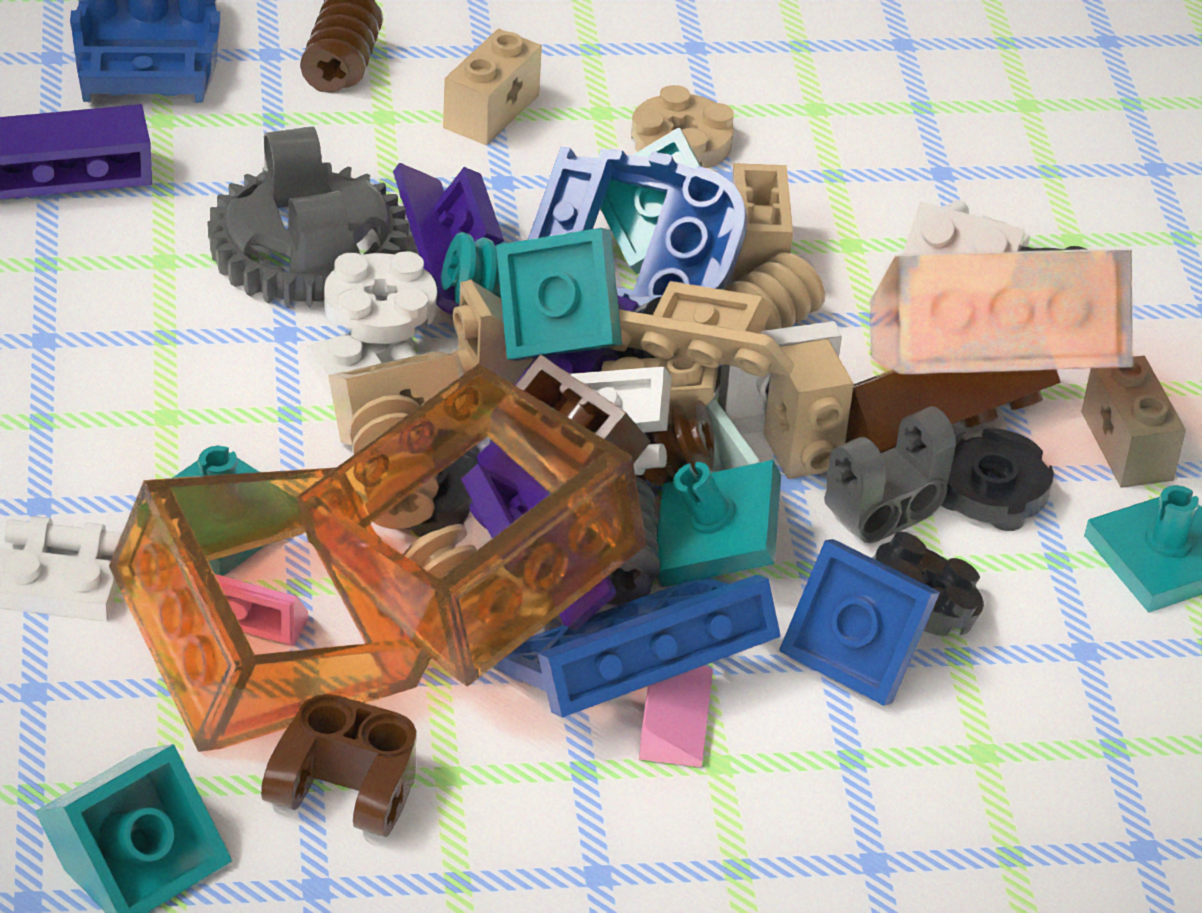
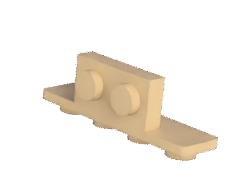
M672 281L669 282L653 315L619 309L622 345L609 347L616 351H626L627 347L641 349L665 360L671 359L673 355H685L705 367L717 368L719 364L735 366L746 373L758 377L765 376L767 372L790 376L794 367V363L775 340L768 335L761 334L772 311V307L763 296Z

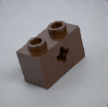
M541 354L503 400L529 431L613 489L651 442L626 411Z

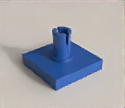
M835 539L825 540L779 648V652L883 706L892 704L940 592Z

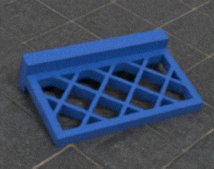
M754 575L731 584L712 578L686 581L598 612L577 630H572L562 625L492 650L490 655L494 669L545 691L551 713L563 718L780 638L781 634L769 578Z

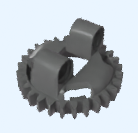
M314 126L265 132L263 136L264 167H262V172L257 177L248 173L245 174L244 186L230 183L228 185L229 195L219 194L217 196V207L210 208V221H207L211 257L218 265L219 273L224 276L228 275L230 284L234 287L244 284L246 295L252 296L262 292L266 303L271 302L277 297L284 299V303L288 308L293 301H304L309 309L313 301H324L325 282L334 270L335 260L344 253L361 254L357 243L371 229L377 234L380 247L377 242H374L364 254L385 253L395 255L407 250L408 220H405V207L398 206V195L386 194V184L383 182L372 185L370 183L371 175L368 173L358 176L356 179L352 178V167L347 166L339 173L332 172L330 162L322 163L321 146ZM288 206V229L284 227L278 208ZM251 245H261L275 252L287 255L291 259L290 273L283 272L284 268L270 264L262 259H259L257 262L251 260Z

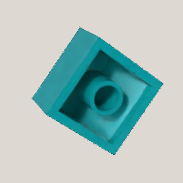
M174 744L142 749L34 811L64 871L105 913H148L233 861Z

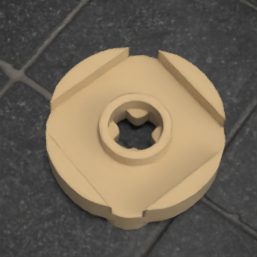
M665 86L660 90V96L647 99L635 109L632 115L631 139L634 138L636 141L635 150L638 152L680 128L688 139L699 162L702 161V167L710 168L725 160L731 152L734 134V111L726 104L716 103L708 98L690 94V91L683 86Z

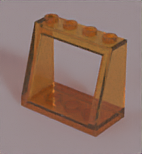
M1096 249L895 255L870 299V355L899 374L1133 367L1132 250Z
M479 363L296 496L308 542L447 673L467 687L646 546L632 455ZM486 437H489L551 493L440 579L364 529Z
M340 467L143 480L109 564L116 583L198 752L223 749L287 729L303 703L316 695H339L363 703H369L416 688L438 646L431 628L424 622L409 594L406 583L396 571L385 551L382 539L374 531L361 507L358 495L351 489ZM307 533L365 643L255 655L209 561Z

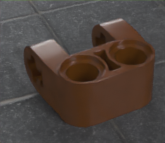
M316 695L303 703L299 712L276 745L264 772L261 786L262 800L296 810L303 802L315 778L359 791L353 811V827L387 837L397 823L414 784L417 743L415 725L408 717L398 712L339 695Z

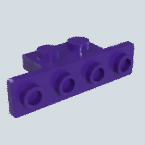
M398 163L393 170V175L399 190V196L406 209L405 213L418 254L424 261V269L432 275L436 283V305L444 312L453 315V309L459 307L460 304L455 302L454 286H450L445 291L443 290L441 274L447 251L456 234L461 232L468 233L473 237L474 242L482 237L488 238L493 241L495 247L504 242L482 174L464 166L444 191L442 182L438 178L403 163Z
M514 421L478 454L477 461L479 464L461 478L472 499L469 509L474 518L488 530L495 544L491 548L492 554L501 567L512 575L521 573L543 584L563 624L572 630H577L614 598L616 589L530 431L523 423Z

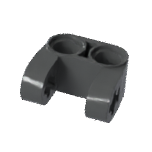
M931 406L906 416L902 419L899 426L896 447L880 453L876 445L865 437L856 438L832 450L824 496L825 505L864 543L878 542L927 519L939 509L945 500L956 446L955 433L947 416L940 409Z

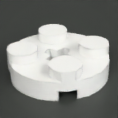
M404 251L395 255L385 253L364 255L351 252L344 253L335 260L334 270L325 282L324 309L329 322L337 328L338 320L342 325L351 328L352 338L362 342L389 344L405 341L415 336L416 327L423 324L426 320L428 326L436 314V283L432 275L424 269L423 259L413 252ZM376 296H387V300H376Z

